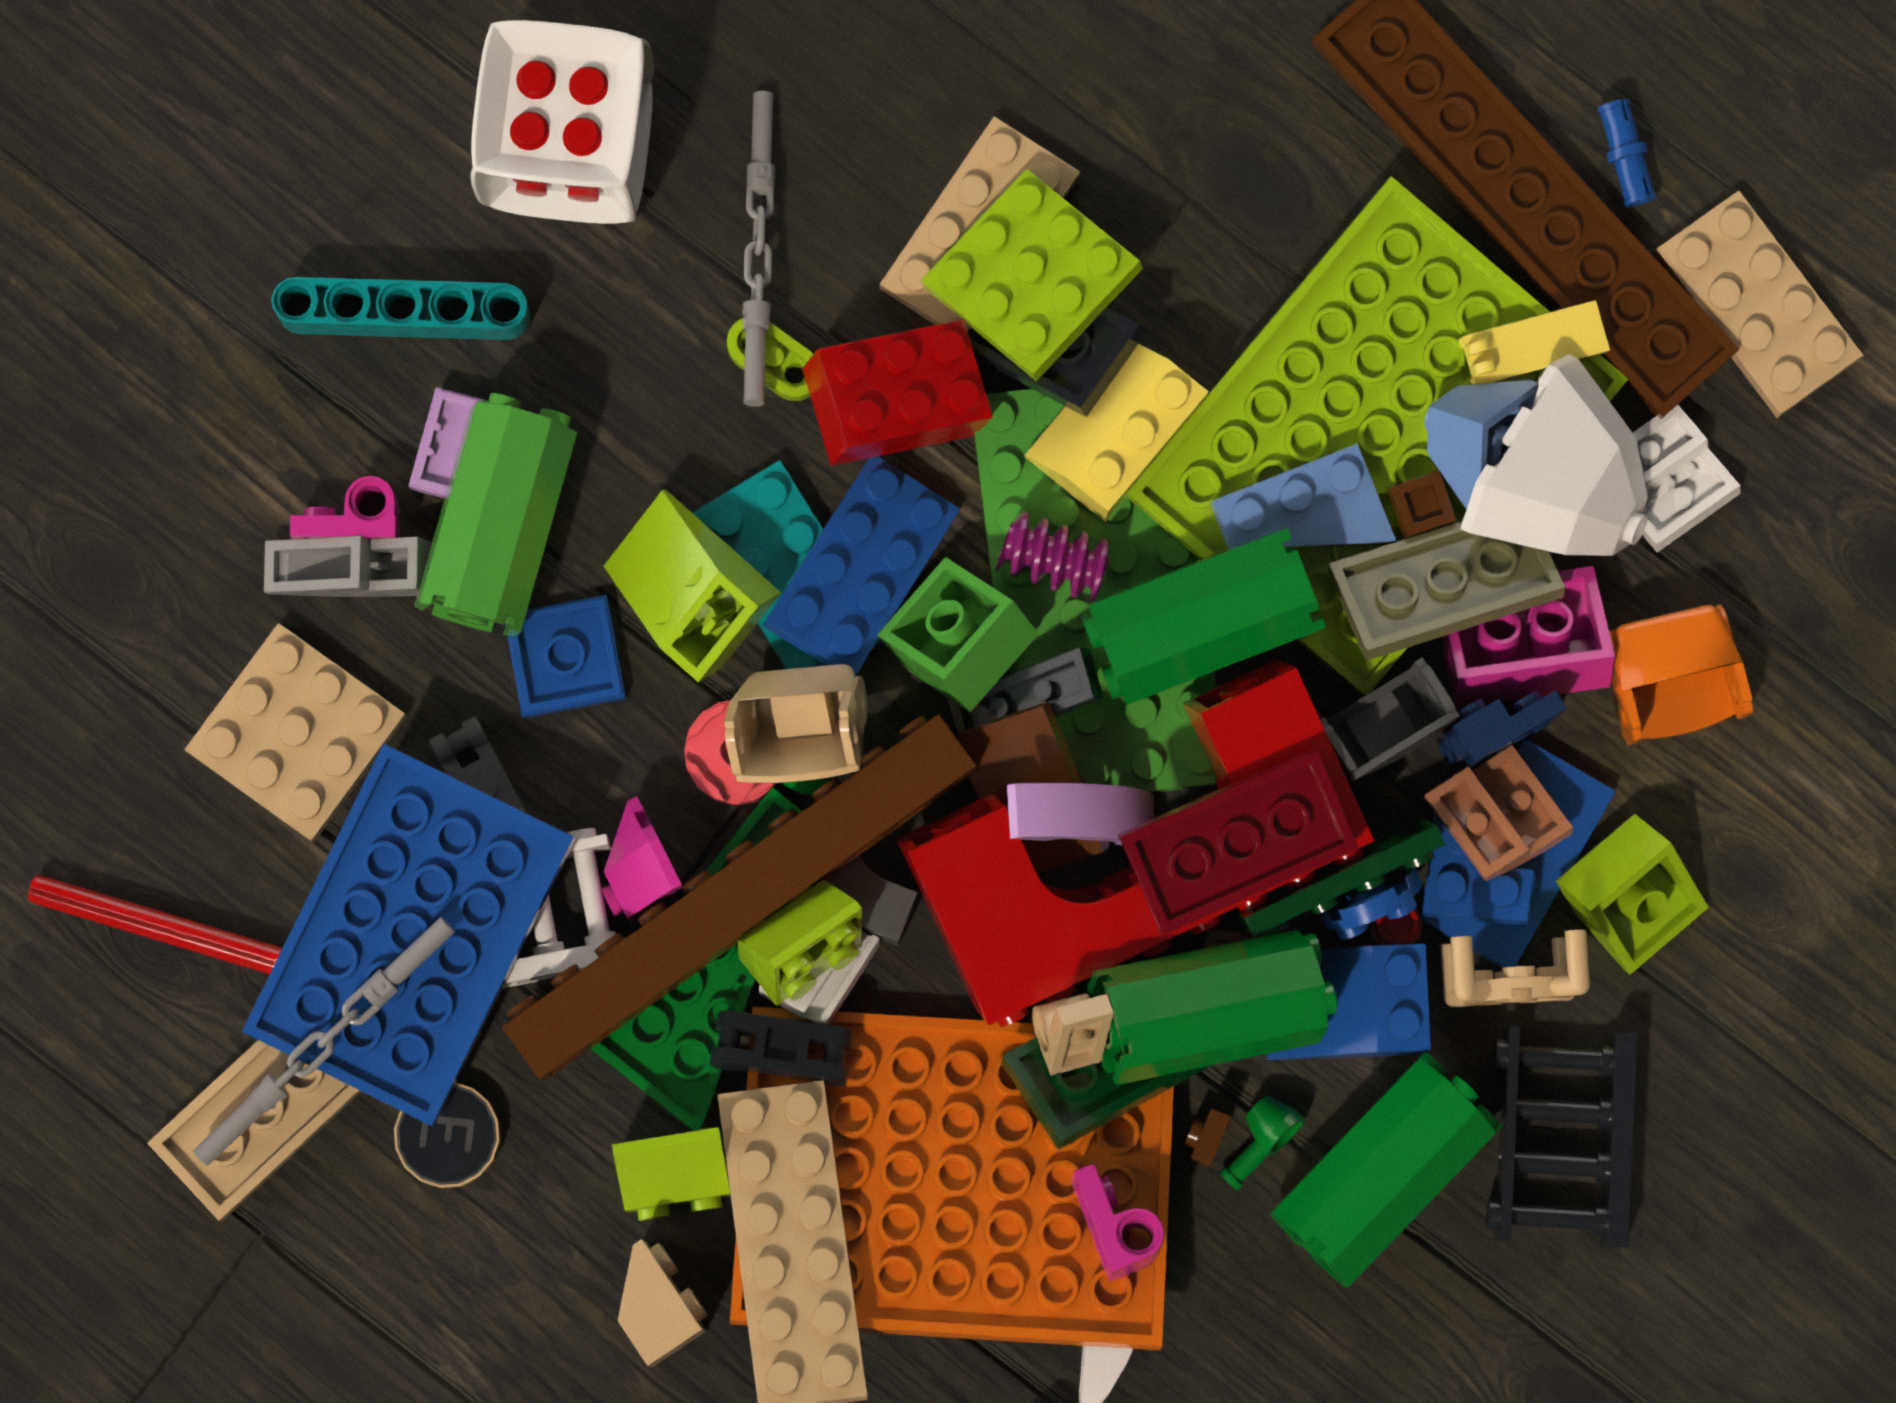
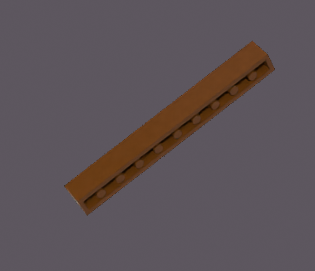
M924 715L913 720L898 733L902 741L886 752L879 746L863 756L860 771L843 783H841L838 777L825 783L811 795L816 802L800 814L792 808L779 816L768 826L772 834L757 845L751 839L743 842L725 856L729 865L713 876L710 875L708 870L700 873L681 888L685 893L683 898L669 908L664 901L655 905L638 919L642 927L627 938H624L621 933L612 936L594 950L599 957L582 970L577 964L572 965L550 982L555 989L539 1001L531 995L508 1011L507 1015L511 1021L502 1028L538 1079L543 1083L735 946L741 936L822 880L831 877L976 772L975 763L940 715H936L930 721Z

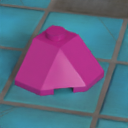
M636 796L628 800L604 869L610 884L602 887L601 891L614 917L624 912L631 924L660 902L664 901L666 905H669L683 898L685 893L681 889L683 886L638 797Z

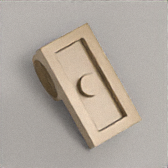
M1083 993L1034 1006L1032 1010L1034 1031L1050 1075L1101 1062L1114 1015L1107 994L1090 998L1088 994Z

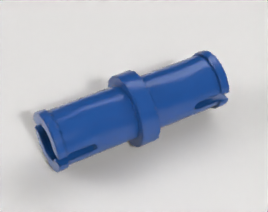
M1628 98L1612 101L1597 108L1610 151L1606 153L1608 164H1614L1626 208L1657 199L1644 157L1648 153L1646 142H1640L1630 108V99Z

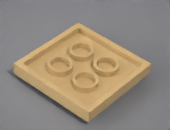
M278 623L184 750L314 843L375 761L383 743L387 744L407 715Z

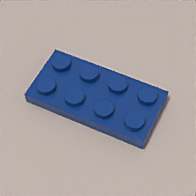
M879 456L869 458L762 626L825 666L846 664L852 667L856 676L879 639L877 634L894 616L960 511V508Z

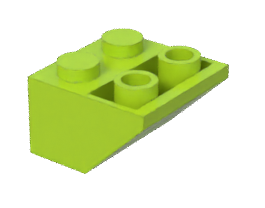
M822 880L738 939L739 959L776 1006L787 998L797 1000L815 986L818 976L831 967L834 970H840L858 956L859 948L862 947V907L855 899L827 881Z

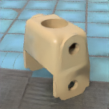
M846 664L752 673L731 699L724 720L726 746L732 773L736 776V780L749 783L796 782L860 771L864 754V728L867 720V695L862 676H855L852 667Z

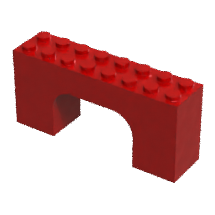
M1275 658L1184 701L1182 704L1215 775L1217 790L1312 748L1317 749L1358 849L1164 935L1158 932L1131 865L1081 888L1063 889L1042 882L1032 865L1021 839H1010L1009 812L1006 806L992 793L896 838L971 1001L988 1026L995 1022L1000 1027L1015 1023L1028 1014L1027 1007L1043 999H1046L1047 1003L1069 997L1076 992L1075 984L1091 977L1093 971L1124 965L1123 961L1140 953L1145 958L1157 955L1173 945L1171 938L1188 930H1190L1192 935L1205 932L1221 922L1219 915L1236 907H1238L1240 912L1253 909L1269 899L1267 895L1269 891L1286 884L1288 889L1301 886L1316 877L1315 869L1332 861L1335 866L1344 865L1364 854L1362 847L1374 842L1373 836L1296 667Z

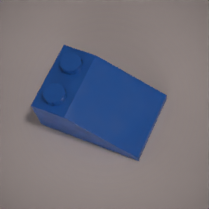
M1426 944L1379 945L1321 950L1322 961L1319 967L1324 983L1330 982L1334 988L1337 999V1012L1327 1015L1328 1028L1320 1043L1266 1054V1060L1421 1055L1424 1051L1427 1053L1431 1051Z

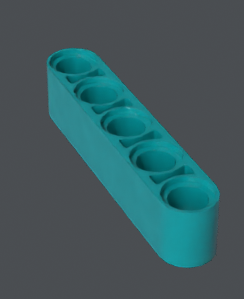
M293 277L280 282L274 289L271 298L273 310L282 325L290 332L297 334L511 340L523 335L529 328L531 321L530 308L523 292L516 286L507 283ZM303 295L311 299L310 308L301 316H290L285 313L286 304L291 298ZM347 297L360 298L363 300V306L357 315L345 318L337 314L338 305L342 300ZM407 298L415 302V309L407 318L395 319L389 316L390 306L396 300ZM450 300H461L468 305L466 313L458 320H445L440 315L442 307ZM511 301L520 306L518 315L509 322H499L492 317L493 310L501 302Z

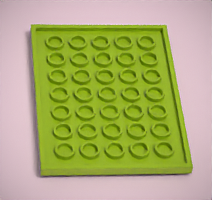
M1391 176L1209 392L1205 400L1129 489L1126 497L1201 560L1228 549L1210 506L1211 501L1358 444L1396 542L1404 540L1387 489L1439 471L1427 453L1428 431L1425 428V416L1429 406L1459 385H1471V373L1464 349H1461L1458 339L1465 335L1550 313V311ZM1600 354L1580 360L1609 401L1613 399L1628 380ZM1545 370L1501 382L1523 380L1538 382ZM1442 474L1441 476L1456 521L1407 538L1463 521L1467 509ZM1392 543L1293 547L1294 550L1297 549L1319 606V610L1310 613L1311 618L1320 615L1326 626L1325 629L1296 639V641L1360 696L1364 697L1375 688L1407 648L1367 661L1365 660L1329 577V563Z

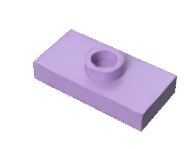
M435 388L408 485L410 490L445 499L471 406L477 401L483 402L484 399Z

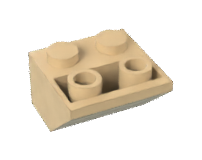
M641 1239L632 1247L618 1322L646 1365L654 1367L706 1332L700 1321L706 1318L708 1314L691 1289L687 1288L680 1292L672 1280L671 1276L679 1270L664 1247L659 1243L651 1247L647 1241Z

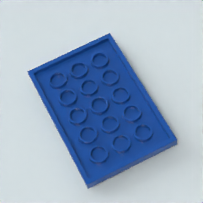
M383 743L242 1032L290 1055L310 1034L318 1031L327 1033L343 1018L342 1007L345 1001L379 969L384 971L433 923L442 917L451 925L455 933L398 986L400 991L367 1022L357 1026L348 1024L332 1039L334 1043L332 1054L317 1068L430 1126H435L576 837ZM363 995L352 1005L350 1011L357 1009V1017H360L373 1004ZM318 1039L300 1054L297 1059L309 1065L326 1049V1046L319 1048L317 1043L320 1039Z

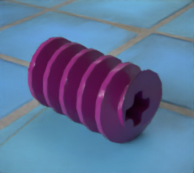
M1021 511L1010 524L995 571H998L1008 559L1010 560L1012 577L1018 578L1028 566L1030 567L1032 584L1037 585L1048 573L1050 574L1052 591L1057 592L1066 580H1069L1071 597L1077 599L1084 589L1089 587L1090 599L1093 602L1097 599L1111 558L1109 556L1108 540L1102 538L1090 550L1088 533L1082 531L1073 543H1070L1068 526L1062 524L1053 536H1049L1048 519L1041 518L1033 529H1029L1028 512Z

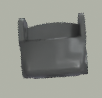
M1422 657L1414 662L1412 667L1327 720L1324 717L1320 721L1349 785L1352 786L1367 780L1435 738L1458 719L1459 714L1434 671L1426 664Z

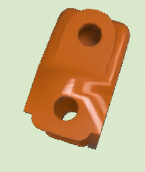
M1722 605L1698 606L1626 623L1617 629L1609 630L1615 655L1611 678L1613 702L1622 736L1628 746L1637 744L1641 739L1666 738L1691 733L1715 725L1733 715H1736V718L1739 720L1747 718L1753 713V699L1744 664L1734 644L1729 621Z

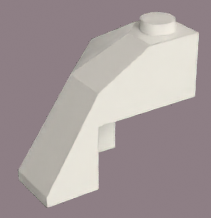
M1568 354L1548 364L1538 381L1539 387L1531 410L1522 406L1502 438L1503 444L1509 446L1500 463L1494 466L1486 464L1476 480L1460 529L1471 534L1563 555L1613 556L1629 545H1635L1641 538L1647 523V516L1642 515L1648 495L1637 440L1580 360Z

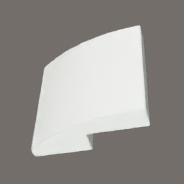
M1679 405L1664 418L1660 419L1656 416L1633 432L1637 440L1648 495L1642 515L1647 516L1646 527L1642 535L1656 552L1665 548L1741 494L1740 484L1710 451L1708 439Z

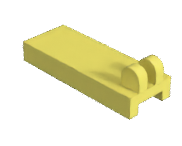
M1596 300L1465 335L1458 339L1461 349H1464L1472 377L1470 379L1471 384L1497 383L1545 370L1548 364L1568 354L1581 360L1610 351Z

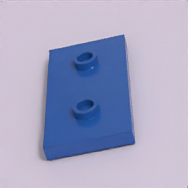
M1525 738L1517 749L1518 754L1573 827L1572 835L1516 867L1517 869L1534 870L1536 874L1530 926L1426 918L1423 913L1420 918L1424 924L1450 939L1451 937L1472 936L1473 952L1500 968L1515 967L1560 889L1555 881L1573 867L1616 792Z

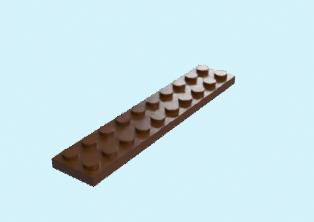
M1356 0L1313 37L1311 44L1557 310L1596 300L1610 351L1600 355L1628 379L1625 384L1655 416H1658L1660 419L1664 418L1739 351V348L1416 0Z

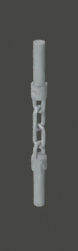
M769 91L753 93L751 163L747 165L746 210L749 216L754 219L753 241L746 246L744 252V279L752 288L751 300L743 303L742 312L743 331L746 332L743 404L751 407L764 405L766 332L769 329L771 304L763 301V288L769 285L772 278V249L765 242V220L769 219L773 214L775 165L771 163L773 93ZM754 195L767 196L766 211L761 205L754 210ZM752 251L756 256L761 255L764 251V279L759 273L752 278Z
M440 917L384 971L379 969L345 1001L342 1007L343 1018L327 1033L318 1031L310 1034L290 1053L287 1060L289 1069L279 1079L271 1074L265 1076L262 1079L261 1085L254 1087L250 1097L193 1150L198 1159L208 1166L264 1112L274 1109L278 1101H283L289 1095L284 1085L294 1075L305 1077L313 1073L332 1054L334 1049L332 1039L348 1024L357 1026L367 1022L400 991L398 986L455 933L451 925ZM364 995L373 1005L364 1014L357 1017L358 1010L352 1009L350 1011V1008ZM320 1039L317 1043L318 1047L323 1048L326 1046V1049L311 1064L302 1069L304 1063L301 1060L295 1063L297 1057L314 1041Z

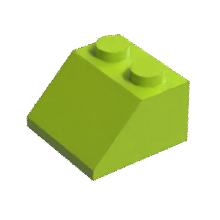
M1636 814L1631 816L1555 881L1574 913L1629 975L1709 908L1671 842Z
M719 1127L612 1144L624 1209L627 1213L637 1212L639 1221L670 1216L669 1206L690 1203L691 1212L722 1208V1197L731 1196L723 1132Z

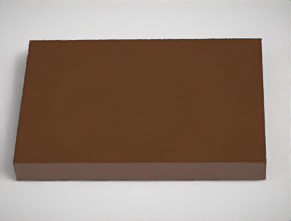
M1049 701L959 731L954 735L976 765V772L969 778L978 799L992 793L1006 806L1007 810V785L1084 784ZM1064 838L1048 841L1021 839L1036 873L1102 853L1110 846L1108 841Z

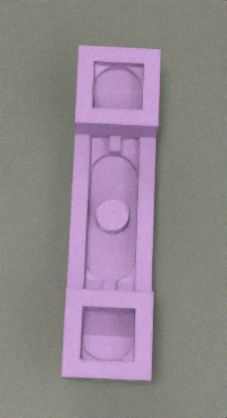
M1017 783L1007 785L1010 839L1048 841L1064 838L1115 842V846H1122L1118 837L1119 833L1155 818L1153 794L1142 789L1082 783Z

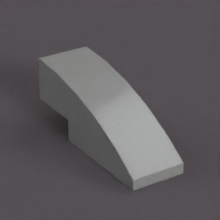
M362 536L265 541L264 593L331 597L417 596L432 542L419 537L367 539Z

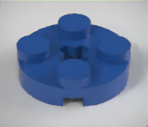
M1404 867L1401 870H1391L1385 873L1387 880L1375 888L1363 892H1358L1354 888L1337 896L1339 903L1336 906L1319 913L1325 927L1328 930H1336L1339 939L1346 940L1363 933L1368 928V923L1386 915L1389 919H1397L1409 914L1417 907L1414 896L1422 887V882L1416 869H1405Z

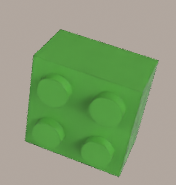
M945 557L877 636L904 669L971 713L1039 633L1012 599Z

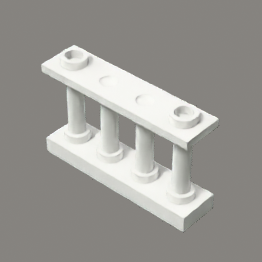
M595 828L568 832V834L576 837L567 858L574 857L589 933V936L584 937L585 946L564 949L563 942H558L548 894L533 925L537 946L532 947L533 956L516 960L502 989L554 979L574 964H577L582 970L599 958L594 950L606 940L616 935L615 931L609 930L595 857L597 852L611 850L610 840L606 834L597 835Z

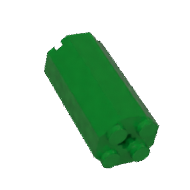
M1281 528L1088 603L1091 613L1082 616V621L1093 649L1095 650L1102 646L1105 648L1110 663L1102 665L1101 668L1112 698L1116 699L1123 696L1128 705L1325 629L1324 620L1320 615L1311 618L1310 613L1319 610V606L1297 549L1294 550L1293 546L1287 548L1283 546V542L1292 539L1288 528Z
M1292 930L1093 971L1087 987L1088 996L1093 998L1107 994L1114 1011L1101 1060L1103 1069L1107 1074L1114 1073L1113 1082L1116 1085L1320 1043L1327 1032V1015L1337 1012V999L1332 984L1330 982L1324 983L1319 967L1322 961V954L1316 935H1302L1298 930Z
M1425 1051L1269 1213L1282 1230L1298 1246L1301 1245L1312 1255L1310 1258L1344 1288L1351 1286L1502 1127L1498 1119L1480 1104L1477 1107L1473 1105L1479 1096L1466 1082L1456 1075L1451 1081L1445 1078L1448 1074L1447 1071Z

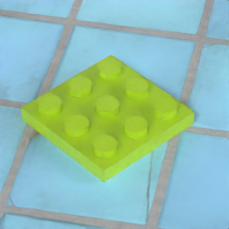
M1026 169L921 279V282L929 293L959 318L964 319L965 323L1037 381L1143 268L1140 260L1031 171Z

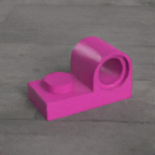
M374 476L361 477L354 481L346 492L344 515H336V509L307 507L304 509V515H290V537L292 539L362 536L367 539L401 538L399 501L389 484L383 479ZM376 493L386 498L385 507L378 515L369 517L360 513V503L367 495Z
M1094 1164L1075 1170L1071 1183L1109 1282L1128 1276L1130 1273L1144 1269L1152 1264L1159 1255L1164 1236L1163 1226L1158 1217L1149 1210L1141 1208L1129 1209L1114 1215L1111 1208L1117 1207L1118 1201L1109 1177L1099 1178ZM1130 1228L1142 1229L1149 1235L1151 1244L1144 1250L1130 1249L1125 1245L1122 1234Z

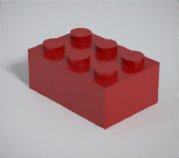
M964 319L820 348L802 368L830 466L972 437L974 432L980 431L993 418Z

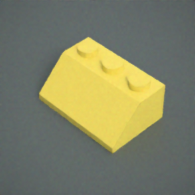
M1138 344L1088 416L1085 417L1065 406L1028 450L1025 458L1106 522L1125 500L1129 489L1205 400L1209 391L1168 358Z

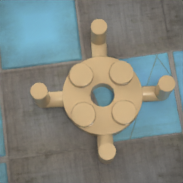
M1586 930L1565 931V937L1552 938L1553 966L1536 968V976L1535 966L1505 967L1502 968V972H1495V979H1493V970L1474 971L1472 936L1451 937V944L1440 945L1444 1002L1449 1007L1455 1008L1477 1005H1502V1003L1515 1002L1522 1004L1569 1001L1576 995L1585 994L1590 988Z

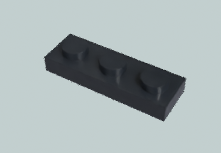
M1079 647L998 680L971 713L951 699L948 701L958 733L959 731L1047 701L1050 702L1057 718L1100 701L1104 697L1091 651L1088 648Z

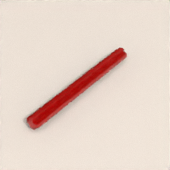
M35 875L28 891V900L34 904L267 974L271 973L282 950V947L42 875Z

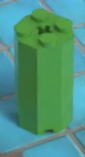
M491 393L489 400L477 401L471 406L414 607L423 611L432 603L434 604L433 616L480 631L492 632L494 623L506 624L503 635L515 637L522 631L577 432L569 428L571 417L564 413L550 409H541L540 414H535L519 409L521 402L515 398Z

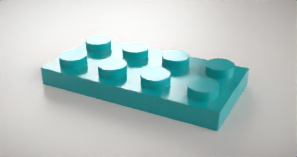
M779 460L694 511L693 514L781 592L757 624L785 669L825 666L762 626L823 531L807 502ZM878 639L877 643L873 648H875L883 642L880 639Z

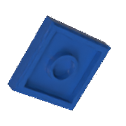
M607 595L527 610L521 633L515 637L507 635L523 719L626 699Z

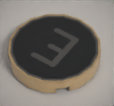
M456 1083L435 1126H430L402 1111L399 1112L394 1127L395 1150L404 1168L419 1181L439 1188L463 1187L479 1178L495 1161L501 1143L500 1121L490 1102L474 1088Z

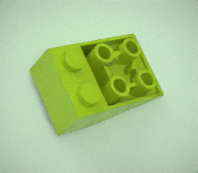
M666 489L659 493L603 566L659 648L697 682L710 676L725 665L781 594L777 588Z

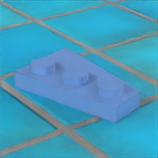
M1358 444L1210 502L1228 549L1284 527L1288 528L1292 537L1291 540L1283 542L1284 548L1290 546L1328 547L1396 542Z

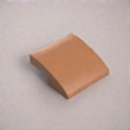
M1513 745L1474 770H1471L1468 766L1425 794L1426 801L1485 882L1522 865L1573 834L1572 825Z

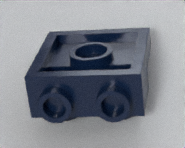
M1536 690L1511 705L1512 709L1506 711L1500 699L1486 706L1481 698L1457 712L1459 714L1458 719L1451 724L1452 728L1441 734L1442 738L1437 740L1436 744L1444 760L1451 768L1458 765L1461 771L1468 766L1471 770H1474L1509 746H1515L1522 742L1524 738L1527 739L1553 724L1567 708L1556 690L1545 697H1542L1540 692Z

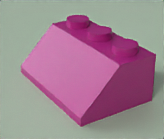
M1594 566L1558 571L1565 586L1564 598L1442 636L1445 666L1455 709L1464 708L1481 698L1485 705L1491 704L1498 699L1501 702L1516 701L1536 690L1540 692L1542 697H1545L1555 690L1559 695L1610 687L1615 655Z

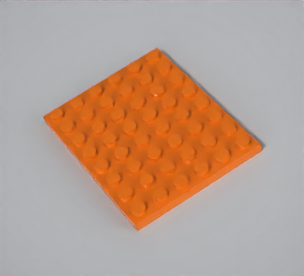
M752 1008V1014L814 1023L807 1018L805 1020L785 1008ZM837 1012L829 1025L852 1030L854 1032L853 1046L851 1050H846L844 1065L849 1068L847 1084L845 1086L825 1085L858 1332L1161 1350L1163 1342L1174 1087L1058 1150L1001 1064L1004 1054L1036 1038L1033 1023L1015 1022L1000 1027L997 1022L988 1026L984 1020ZM750 1035V1051H754L755 1035ZM810 1044L808 1059L823 1061L825 1047ZM748 1071L747 1090L814 1081ZM1092 1164L1095 1165L1099 1178L1108 1176L1113 1185L1118 1201V1206L1111 1208L1114 1215L1129 1209L1141 1208L1149 1210L1158 1217L1164 1232L1159 1255L1152 1264L1111 1282L1107 1278L1071 1183L1075 1170ZM1130 1228L1122 1234L1125 1245L1130 1249L1144 1250L1151 1244L1149 1235L1142 1229ZM736 1240L730 1325L748 1326Z

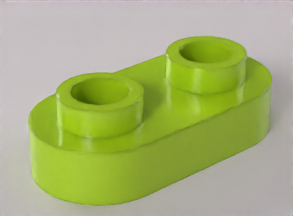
M740 319L733 324L728 332L727 348L732 361L742 370H745V349L743 347L746 332L743 331V322ZM771 322L766 332L765 386L786 400H805L810 397L805 378L798 384H792L786 380L785 375L792 368L802 370L814 354Z

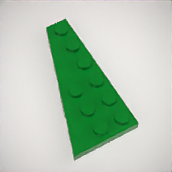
M772 787L707 868L708 872L713 876L729 865L725 856L743 842L751 839L757 845L772 834L768 826L788 810L794 808L798 814L803 811ZM738 943L591 1048L593 1052L693 1131L702 1130L723 1070L709 1065L711 1050L713 1047L718 1046L720 1034L715 1029L717 1014L719 1011L744 1013L756 979L739 959Z

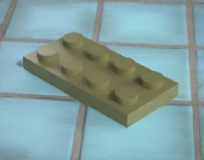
M1461 521L1329 563L1328 574L1364 658L1367 661L1564 598L1565 586L1549 551L1468 533L1460 529L1463 522Z

